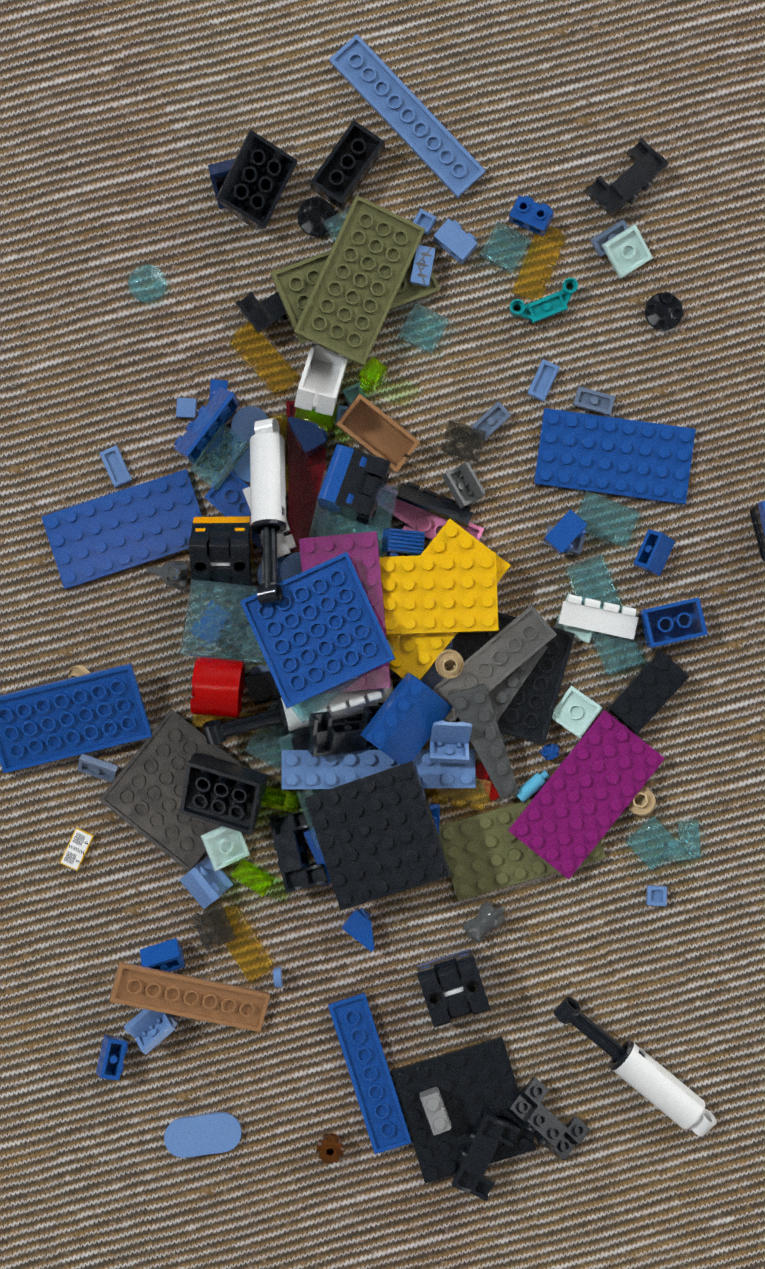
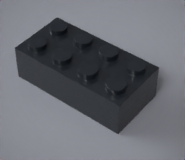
M353 120L310 181L311 190L343 210L385 150V141Z
M657 651L606 708L633 733L638 734L690 676L662 651Z

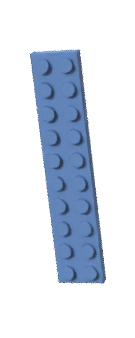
M358 34L329 59L334 68L457 198L485 174L486 170Z
M421 749L412 760L415 762L423 788H476L475 749H469L468 764L430 762L429 749ZM281 750V790L331 789L400 764L381 750H362L312 757L308 750Z

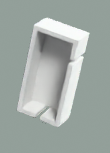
M312 343L298 386L294 407L310 411L316 409L315 412L332 416L348 359Z

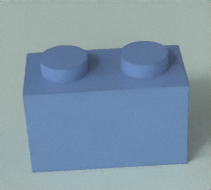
M449 218L433 237V241L461 265L477 248V239L471 233L464 232L462 226L454 220L452 222Z

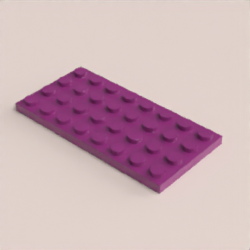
M377 531L299 539L302 572L348 552L387 639ZM389 663L322 694L390 688Z
M603 710L508 831L567 879H570L665 758L606 710Z

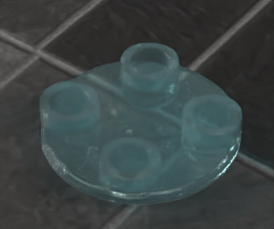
M146 264L135 268L128 280L131 294L143 303L159 299L167 288L163 272L154 265Z

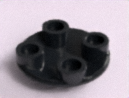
M312 197L300 205L297 212V221L300 228L308 235L321 236L332 228L335 221V212L330 203L325 199Z
M661 292L653 295L645 306L646 320L657 330L666 331L674 328L683 316L681 302L670 292Z

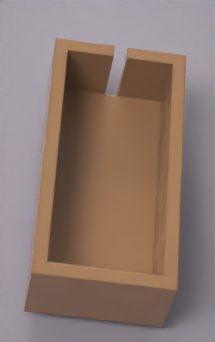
M361 394L356 396L334 425L372 456L390 461V468L393 473L398 472L407 460L405 456H410L420 443L419 440Z

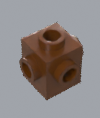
M324 1133L323 1139L318 1140L316 1151L319 1152L318 1159H322V1162L327 1164L338 1163L339 1157L343 1158L345 1146L342 1145L343 1137H339V1135L334 1133Z

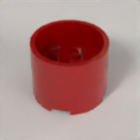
M198 656L194 664L191 684L193 697L190 700L191 714L239 718L244 692L245 661Z

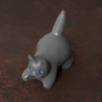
M168 561L162 567H148L146 569L151 574L159 575L166 585L178 589L186 587L189 564H185V561Z
M491 902L481 904L478 916L463 925V929L468 931V937L480 943L490 930L499 928L505 922V916L503 915L505 907L495 909Z

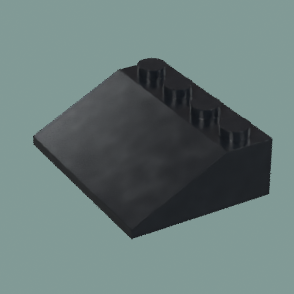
M249 130L216 200L240 220L256 230L265 229L298 160L254 131Z
M195 753L187 762L179 813L252 835L265 795L268 774Z

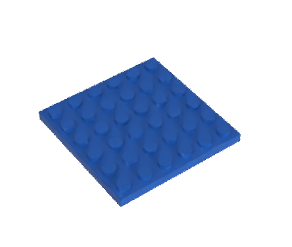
M348 552L280 582L279 584L283 591L281 603L261 605L258 601L257 593L240 601L287 709L396 660Z

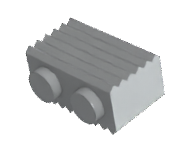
M434 1087L421 1092L420 1099L433 1135L450 1130L451 1121L439 1088Z

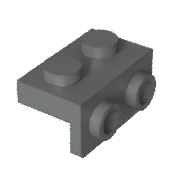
M464 462L459 467L442 475L460 509L486 495L483 486L468 462Z

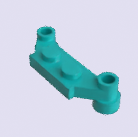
M567 278L562 284L561 291L526 305L522 300L515 299L510 303V313L514 317L530 320L534 324L568 309V301L578 288V282L574 278ZM517 307L519 311H515L513 308Z

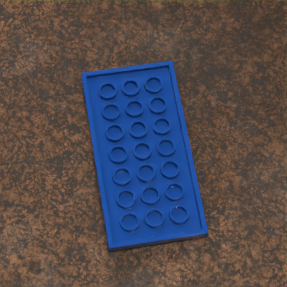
M544 408L534 484L685 505L696 429Z
M185 469L41 516L64 589H69L188 550L194 517H202L188 471Z
M132 663L0 695V764L3 773L152 737L151 726Z

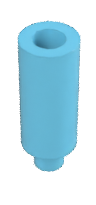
M545 770L540 775L536 773L518 789L519 793H516V796L525 803L546 783L545 780L550 775Z

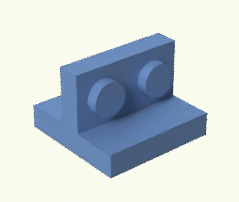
M209 856L180 879L181 883L203 909L217 900L234 884L222 868L217 871L213 869Z
M143 1009L124 1028L127 1033L136 1039L141 1052L146 1055L175 1030L178 1022L170 1014Z

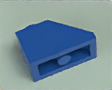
M356 907L343 923L342 929L373 952L374 938L372 921L369 918L370 914L365 909L361 908L359 910Z

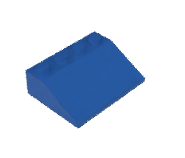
M219 388L218 391L214 390L209 396V403L199 409L197 413L199 416L196 420H192L187 425V432L184 436H179L175 441L174 450L193 465L199 460L240 404L233 392L223 388Z
M407 672L360 735L401 765L415 758L430 738L433 723L443 721L453 707L422 681Z

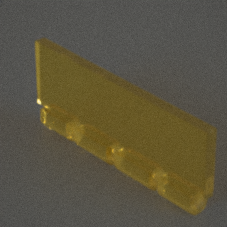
M549 225L544 237L535 233L512 293L534 300V297L537 299L543 297L546 286L540 284V282L548 284L553 268L547 265L555 266L560 251L554 249V247L562 249L567 237L565 234L560 233L561 229Z
M249 321L232 335L234 338L229 344L237 353H240L243 349L245 350L240 356L250 367L256 363L258 364L253 371L262 381H265L268 377L270 378L266 385L274 394L279 390L285 391L300 378L261 333L257 334Z
M475 778L476 788L423 789L427 801H429V796L433 795L432 803L447 805L448 798H452L451 806L466 808L467 801H471L470 809L483 811L484 804L489 803L492 781Z
M236 904L231 908L227 905L211 915L209 919L250 983L268 972V967L273 964V961L267 952L261 955L258 953L264 947L256 935L252 938L248 937L254 933L246 919L241 922L238 921V919L244 916L238 905Z

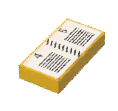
M77 827L60 863L78 871L95 835Z

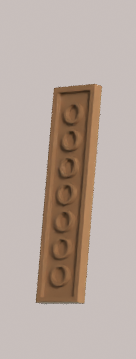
M119 962L109 1001L261 1032L270 993Z

